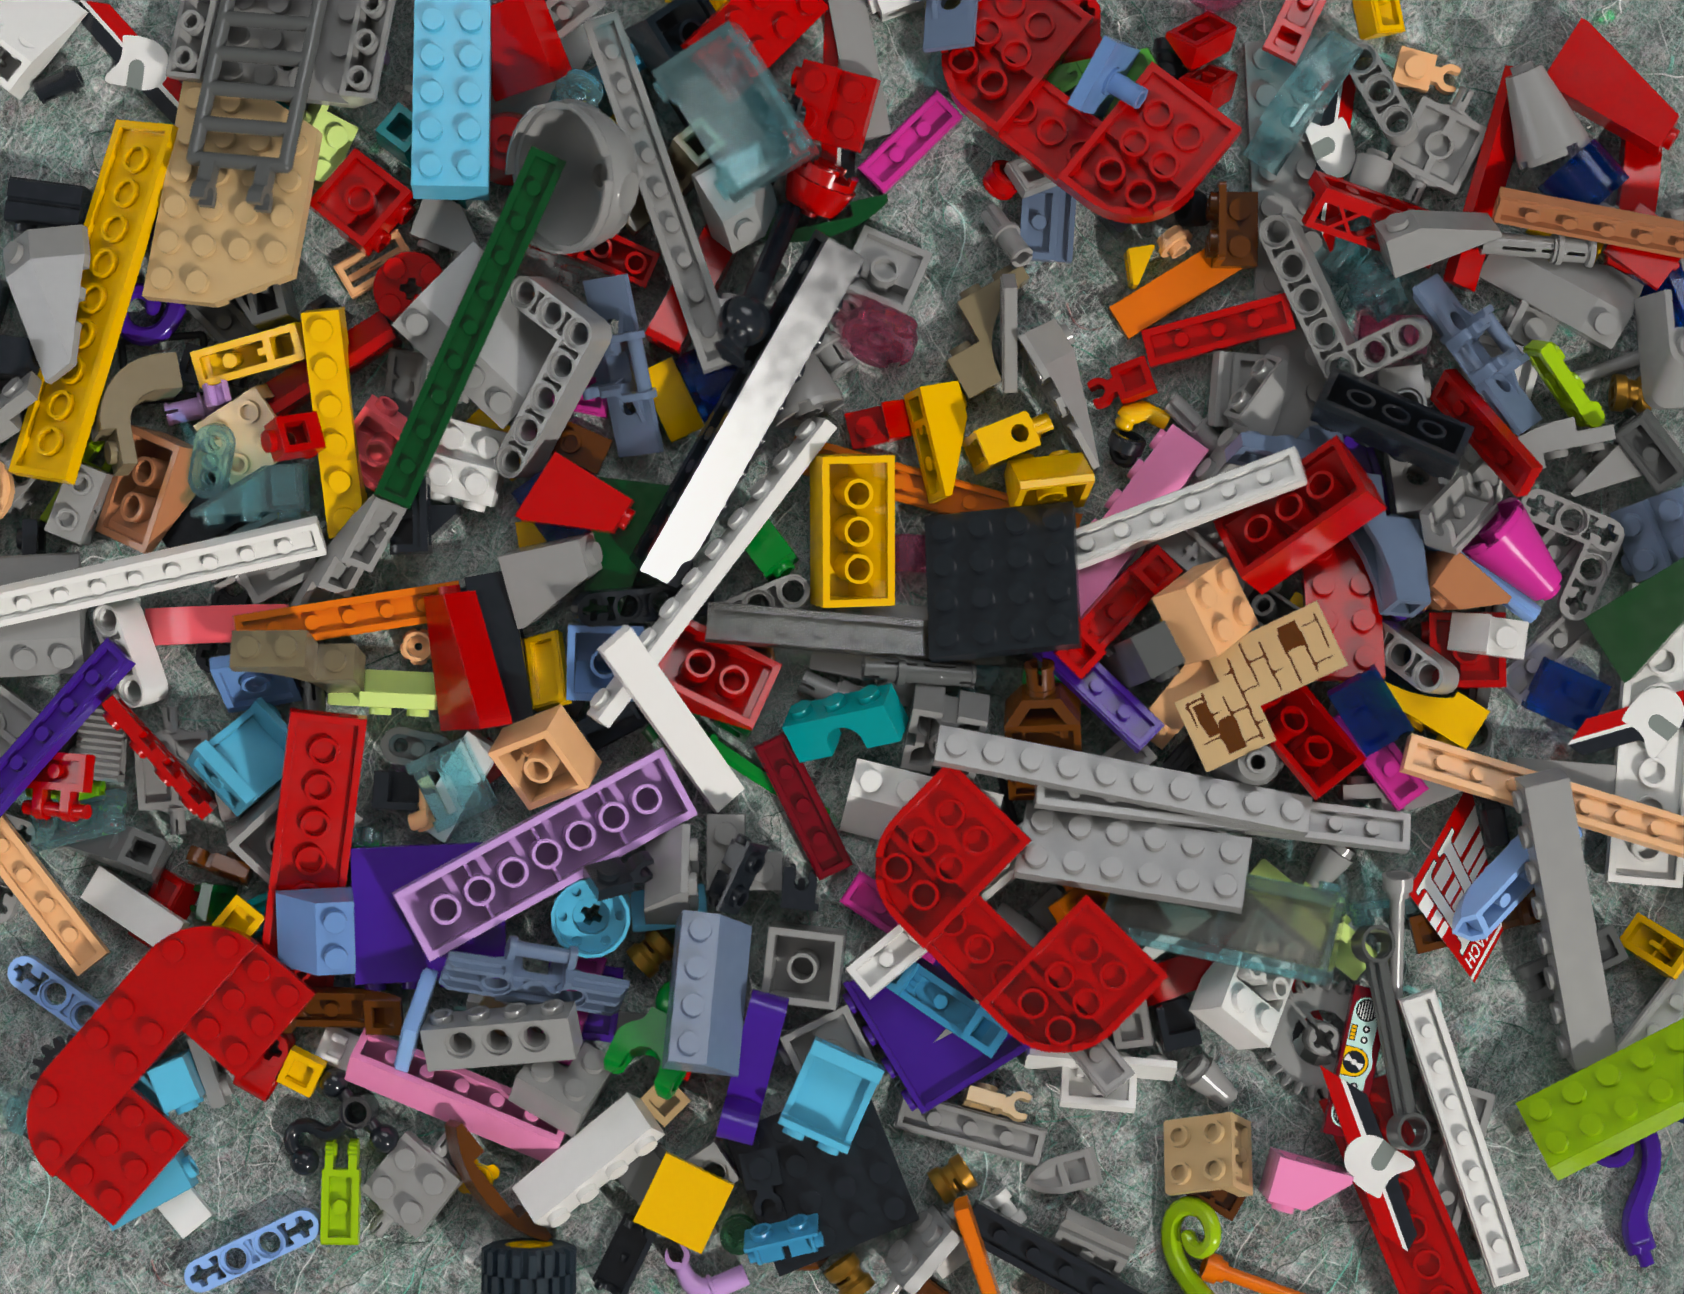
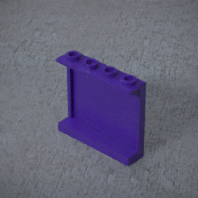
M483 842L351 848V883L354 899L356 961L355 985L364 984V989L381 991L387 990V983H402V989H416L422 970H425V968L438 971L436 981H439L449 952L431 962L427 959L391 892ZM505 921L451 951L494 958L504 956L506 945Z
M922 957L916 961L919 965L971 1000L974 998L937 960L933 965ZM854 980L843 983L847 992L842 997L853 1014L858 1011L862 1014L867 1024L861 1028L871 1045L875 1046L879 1043L886 1057L882 1058L881 1061L891 1078L893 1079L899 1075L906 1089L901 1091V1094L911 1111L918 1108L921 1114H925L1031 1048L1015 1039L1009 1033L992 1059L954 1033L934 1042L946 1028L886 987L869 999Z

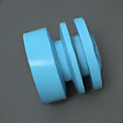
M581 878L558 892L551 912L552 931L562 947L568 949L570 945L577 946L579 948L578 956L583 958L602 957L616 950L626 938L632 916L631 899L627 893L598 902L584 878ZM593 903L600 906L598 913L602 915L601 918L594 916L592 920L587 919V911L583 907L590 908Z

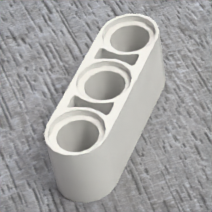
M125 599L97 606L93 612V624L100 645L106 638H109L136 663L115 687L117 694L130 708L160 702L165 699L168 693V682L140 604L136 600Z

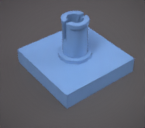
M1104 35L1067 104L1081 112L1104 117L1114 97L1136 109L1140 108L1147 97L1148 89L1126 77L1140 50L1129 43Z
M230 655L209 658L210 672L228 713L248 710L259 697L273 706L302 701V688L298 686V679L266 673L233 672L229 668Z

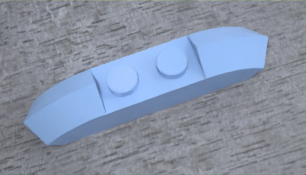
M1578 827V828H1579L1580 838H1581V837L1583 836V835H1582V827ZM1519 834L1509 842L1507 847L1491 864L1485 867L1484 871L1461 897L1453 916V934L1472 942L1486 939L1534 888V884L1530 885L1526 876L1525 862H1529L1528 850L1523 849Z

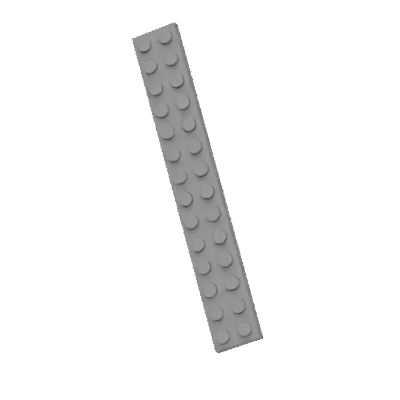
M1308 39L1295 66L1262 50L1265 41L1244 42L1250 192H1258V232L1261 222L1268 216L1276 214H1290L1294 216L1300 223L1331 289L1329 249L1321 231L1304 226L1301 221L1311 204L1312 188L1308 181L1315 170L1316 164L1311 144L1303 128V123L1310 121L1319 124L1322 121L1323 114L1319 39ZM1277 221L1273 226V235L1277 240L1283 241L1286 237L1287 229L1282 222ZM1258 234V267L1256 269L1253 268L1255 300L1285 293ZM1293 255L1289 260V269L1293 274L1299 275L1303 269L1302 260L1296 255ZM1309 289L1305 294V303L1309 308L1315 309L1319 304L1318 294L1312 289ZM1292 308L1297 330L1257 340V354L1274 355L1288 362L1284 400L1272 436L1292 435L1297 438L1307 427L1319 425L1311 421L1310 417L1327 379ZM1325 323L1321 328V337L1327 343H1332L1333 327Z

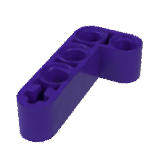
M755 989L752 990L742 1030L738 1077L730 1078L716 1137L753 1145L790 998Z

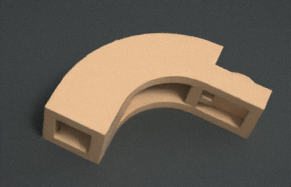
M1209 659L1188 665L1183 664L1179 669L1180 673L1170 680L1148 707L1165 725L1151 740L1161 750L1184 726L1174 703L1219 682Z

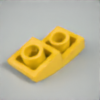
M670 357L649 367L652 388L656 387L658 397L653 398L655 409L671 443L702 429L704 423L673 358Z

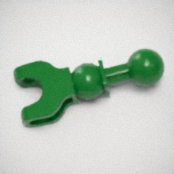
M670 981L666 982L658 990L655 998V1008L651 1006L644 1018L628 1022L619 1027L604 1057V1069L613 1074L623 1073L635 1057L648 1055L656 1058L660 1062V1067L654 1081V1088L657 1095L666 1100L673 1097L687 1074V1071L662 1069Z

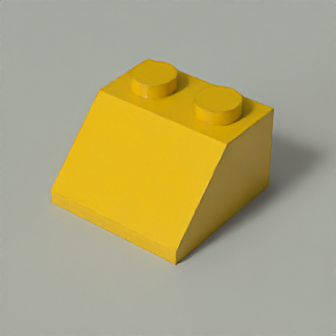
M1057 450L1051 452L1049 456L1034 457L1033 454H1021L1012 460H1008L1003 473L1009 507L1073 501L1075 508L1084 507L1095 482L1094 473L1083 453H1071L1070 450Z

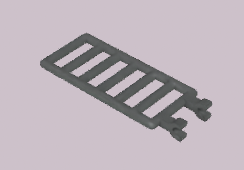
M220 0L186 154V160L190 165L199 166L197 178L192 183L189 197L199 199L198 205L200 207L215 208L217 199L216 184L220 168L255 171L253 185L248 190L246 202L254 204L256 212L271 214L273 206L272 190L276 173L287 174L293 168L328 0H312L309 17L234 11L236 0ZM230 26L306 32L302 52L226 46ZM223 61L298 67L294 87L218 80ZM215 96L291 102L287 122L211 116ZM207 131L283 137L279 158L203 151Z

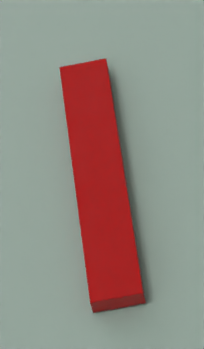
M1505 65L1462 212L1488 213L1491 217L1500 187H1506L1515 156V147L1505 78L1512 75L1510 68L1513 66ZM1477 246L1449 257L1443 281L1463 291L1475 292L1486 254L1480 255Z

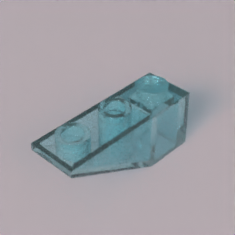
M302 463L262 466L191 510L190 515L193 518L202 519V525L225 524V517L240 516V522L263 521V514L277 513L279 520L301 518L300 512L311 511L308 467Z

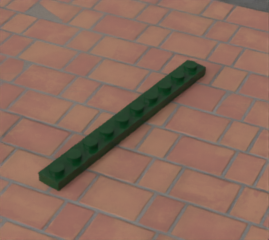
M531 146L374 494L407 509L411 508L566 166V161Z

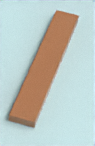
M1500 187L1492 211L1491 219L1494 223L1684 259V221L1506 187Z

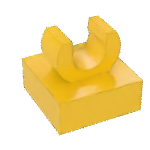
M294 1045L290 1049L276 1082L310 1098L328 1061Z

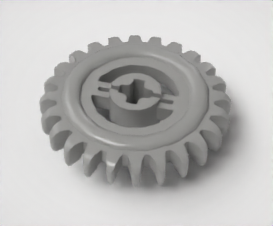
M1311 976L1308 988L1300 980H1296V992L1290 991L1271 1045L1267 1047L1270 1048V1051L1262 1057V1060L1264 1062L1275 1061V1064L1270 1069V1074L1276 1075L1283 1072L1280 1085L1285 1087L1291 1081H1294L1293 1092L1296 1095L1300 1094L1301 1090L1306 1086L1310 1099L1315 1098L1317 1089H1320L1323 1097L1328 1099L1329 1090L1320 1065L1308 1063L1297 1054L1293 1045V1031L1296 1023L1299 1021L1304 1027L1302 1032L1304 1046L1314 1054L1325 1056L1329 1063L1321 1064V1066L1334 1073L1338 1055L1337 1048L1340 1044L1339 1032L1332 1024L1322 1020H1315L1310 1012L1313 1010L1332 1012L1344 1025L1351 991L1345 994L1346 981L1339 982L1333 989L1330 976L1324 979L1322 986H1319L1315 976ZM1306 1017H1307V1019L1309 1020V1022L1311 1023L1312 1026H1310V1025L1306 1022V1020H1305ZM1314 1028L1324 1033H1329L1325 1037L1326 1045L1329 1049L1318 1043H1313L1317 1040Z

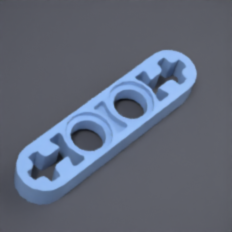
M23 955L15 958L8 967L7 976L15 988L77 1032L84 1026L77 1017L79 1008L82 1005H89L97 1011L103 1004L34 955ZM30 963L33 966L31 973L38 979L44 978L45 973L49 976L40 985L38 992L34 988L39 983L34 979L28 978L23 981L20 979L22 971L18 969L19 965L25 966ZM53 983L61 984L66 990V998L62 1004H54L48 999L47 990Z
M300 1208L207 1252L188 1264L184 1272L185 1283L194 1292H207L311 1242L319 1235L321 1217L312 1208ZM302 1216L304 1221L311 1219L313 1226L309 1229L310 1235H306L304 1231H299L289 1237L294 1242L289 1244L286 1231L299 1223L298 1217ZM285 1223L286 1231L280 1224ZM269 1231L278 1235L280 1247L277 1251L267 1252L262 1248L260 1238L263 1233ZM239 1248L244 1251L246 1263L243 1267L233 1268L228 1264L226 1255L230 1249ZM213 1256H217L220 1270L213 1272L207 1277V1284H205L203 1279L196 1281L194 1274L198 1271L197 1265H200L202 1269L214 1266L217 1261ZM221 1270L226 1274V1276H221Z

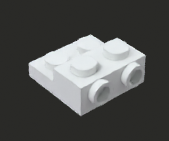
M451 418L426 473V476L431 481V499L449 503L450 497L464 500V508L479 512H485L486 506L497 507L505 477L501 476L497 471L495 458L507 432Z

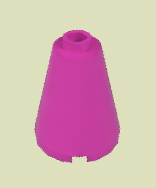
M1510 497L1498 502L1496 505H1498L1499 511L1461 551L1533 601L1541 599L1547 601L1551 599L1561 588L1559 583L1562 580V575L1524 505L1517 498Z

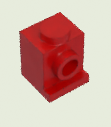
M317 411L275 417L264 426L265 430L261 433L262 448L266 453H271L273 462L304 457L305 459L313 458L326 448Z

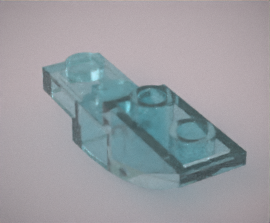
M1331 29L1307 54L1272 99L1259 119L1263 123L1243 152V155L1277 176L1317 112L1320 114L1324 112L1363 52V49Z

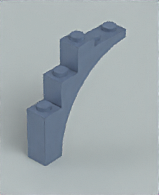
M1319 425L1307 427L1297 438L1292 435L1269 436L1261 435L1257 431L1241 432L1225 448L1226 463L1243 466L1293 446L1298 450L1302 460L1336 435L1343 441V434L1327 431ZM1367 473L1385 503L1381 475ZM1385 510L1347 536L1364 563L1374 588L1380 615L1413 618L1432 603L1420 519L1405 518L1402 514L1386 516Z

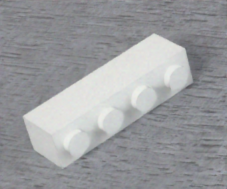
M627 1092L511 1188L535 1224L548 1229L558 1227L569 1219L570 1212L576 1207L593 1200L599 1194V1189L609 1180L622 1176L628 1170V1165L637 1157L644 1156L654 1150L658 1144L657 1141L665 1133L643 1100Z

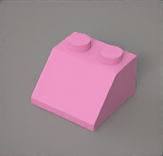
M1270 1147L1259 1191L1267 1199L1266 1202L1272 1204V1209L1293 1214L1294 1209L1306 1211L1352 1185L1354 1177L1347 1173L1342 1166Z

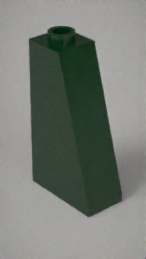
M598 477L603 482L634 501L631 509L635 510L636 513L625 530L618 528L615 534L592 531L595 541L599 543L602 550V569L585 582L584 591L635 586L641 571L633 564L629 557L670 485ZM630 595L623 596L619 600L617 609L620 615H623ZM590 601L588 607H583V612L591 613L594 610L607 611V606L596 605Z
M1684 557L1584 618L1585 623L1624 683L1635 678L1684 625Z

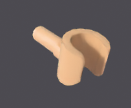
M419 778V810L408 815V823L412 831L418 830V832H423L433 828L436 824V816L429 807L428 778Z

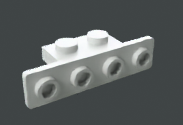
M1029 1048L1026 1052L1024 1068L1061 1071L1059 1107L1134 1113L1136 1109L1137 1078L1173 1081L1177 1071V1061L1168 1060L1167 1057L1162 1055L1138 1058L1131 1057L1126 1052H1119L1135 1074L1106 1098L1102 1096L1068 1052L1049 1053Z

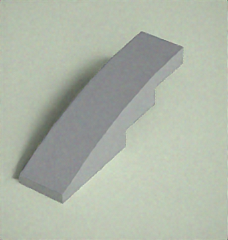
M373 494L351 516L327 546V555L321 556L290 606L340 599L341 595L347 598L350 597L364 570L370 573L374 570L407 508Z

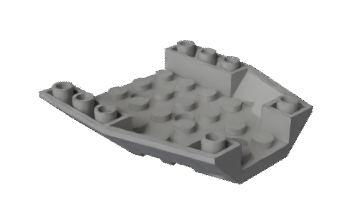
M180 0L166 70L167 77L182 82L202 83L220 0ZM236 0L234 11L309 17L312 0ZM328 0L306 103L358 108L376 101L396 0ZM230 26L226 46L302 52L306 32ZM223 61L218 81L294 87L298 67L284 71L283 66Z

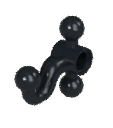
M327 1069L319 1080V1087L323 1094L332 1098L337 1097L341 1101L338 1111L339 1119L332 1125H326L315 1119L307 1117L298 1118L291 1122L285 1130L283 1138L284 1147L290 1156V1166L298 1175H311L319 1166V1156L316 1150L311 1147L301 1146L298 1141L300 1134L304 1132L320 1139L335 1140L343 1136L350 1129L359 1130L365 1128L370 1134V1144L377 1152L389 1153L397 1146L399 1135L396 1128L389 1124H381L376 1119L380 1110L376 1097L365 1091L354 1094L348 1088L349 1082L344 1079L346 1073L340 1069ZM353 1102H360L365 1106L367 1111L365 1119H357L353 1115L351 1110Z

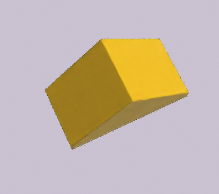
M1638 912L1620 936L1624 949L1662 976L1676 980L1684 969V940Z

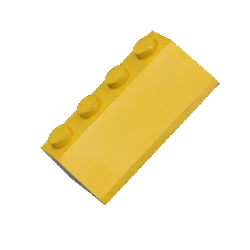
M817 454L810 463V604L821 608L895 606V455Z

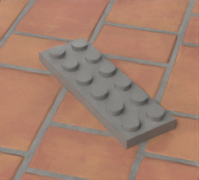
M1026 804L1022 831L1032 841L1017 855L1014 878L1241 914L1252 838L1158 823L1034 808V804Z

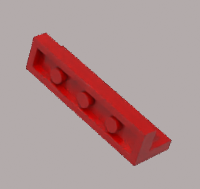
M1314 170L1308 184L1315 193V197L1301 221L1306 227L1381 252L1374 226L1375 220L1381 221L1391 214L1402 213L1407 210L1428 209ZM1325 203L1337 206L1339 215L1325 221L1317 219ZM1362 215L1368 217L1371 226L1356 232L1350 230L1348 221Z
M380 310L347 331L350 376L389 352L390 347H397L402 344L388 319ZM306 361L294 364L265 383L274 395L267 402L277 417L290 415L311 401Z

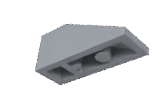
M1407 210L1402 213L1391 214L1386 219L1374 223L1383 261L1395 278L1502 237L1500 229L1488 213Z

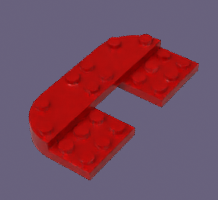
M1071 0L979 1L975 46L941 51L943 75L951 98L970 120L1095 214L1116 222L1136 224L1152 222L1174 213L1194 196V190L1242 133V128L1153 61L1135 81L1148 89L1147 97L1140 108L1136 109L1120 100L1103 122L1093 114L1075 109L1067 104L1070 97L1046 79L1091 26L1093 17Z
M942 767L893 817L880 838L875 856V880L884 906L895 921L923 949H926L1011 1036L1021 1043L1044 1052L1066 1053L1082 1051L1102 1042L1169 975L1087 894L1033 948L980 895L994 878L1032 840L961 770Z
M203 925L170 934L146 953L37 1080L30 1095L27 1108V1132L30 1145L37 1160L51 1177L57 1176L112 1226L116 1225L192 1138L134 1087L142 1076L183 1031L240 1081L315 997L317 992L261 943L237 929L220 925Z

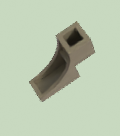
M1010 264L992 275L994 281L981 288L979 283L959 294L962 300L957 302L956 308L976 343L971 345L968 340L950 350L949 352L952 357L947 359L946 365L955 381L959 380L961 391L968 402L996 387L1002 381L997 371L992 351L993 328L1000 312V276L1002 274L1015 273L1017 288L1019 289L1029 281V276L1023 266L1013 269Z
M307 630L232 631L229 668L233 672H256L291 677L314 684L327 693H359L364 691L366 656L356 643L318 644Z

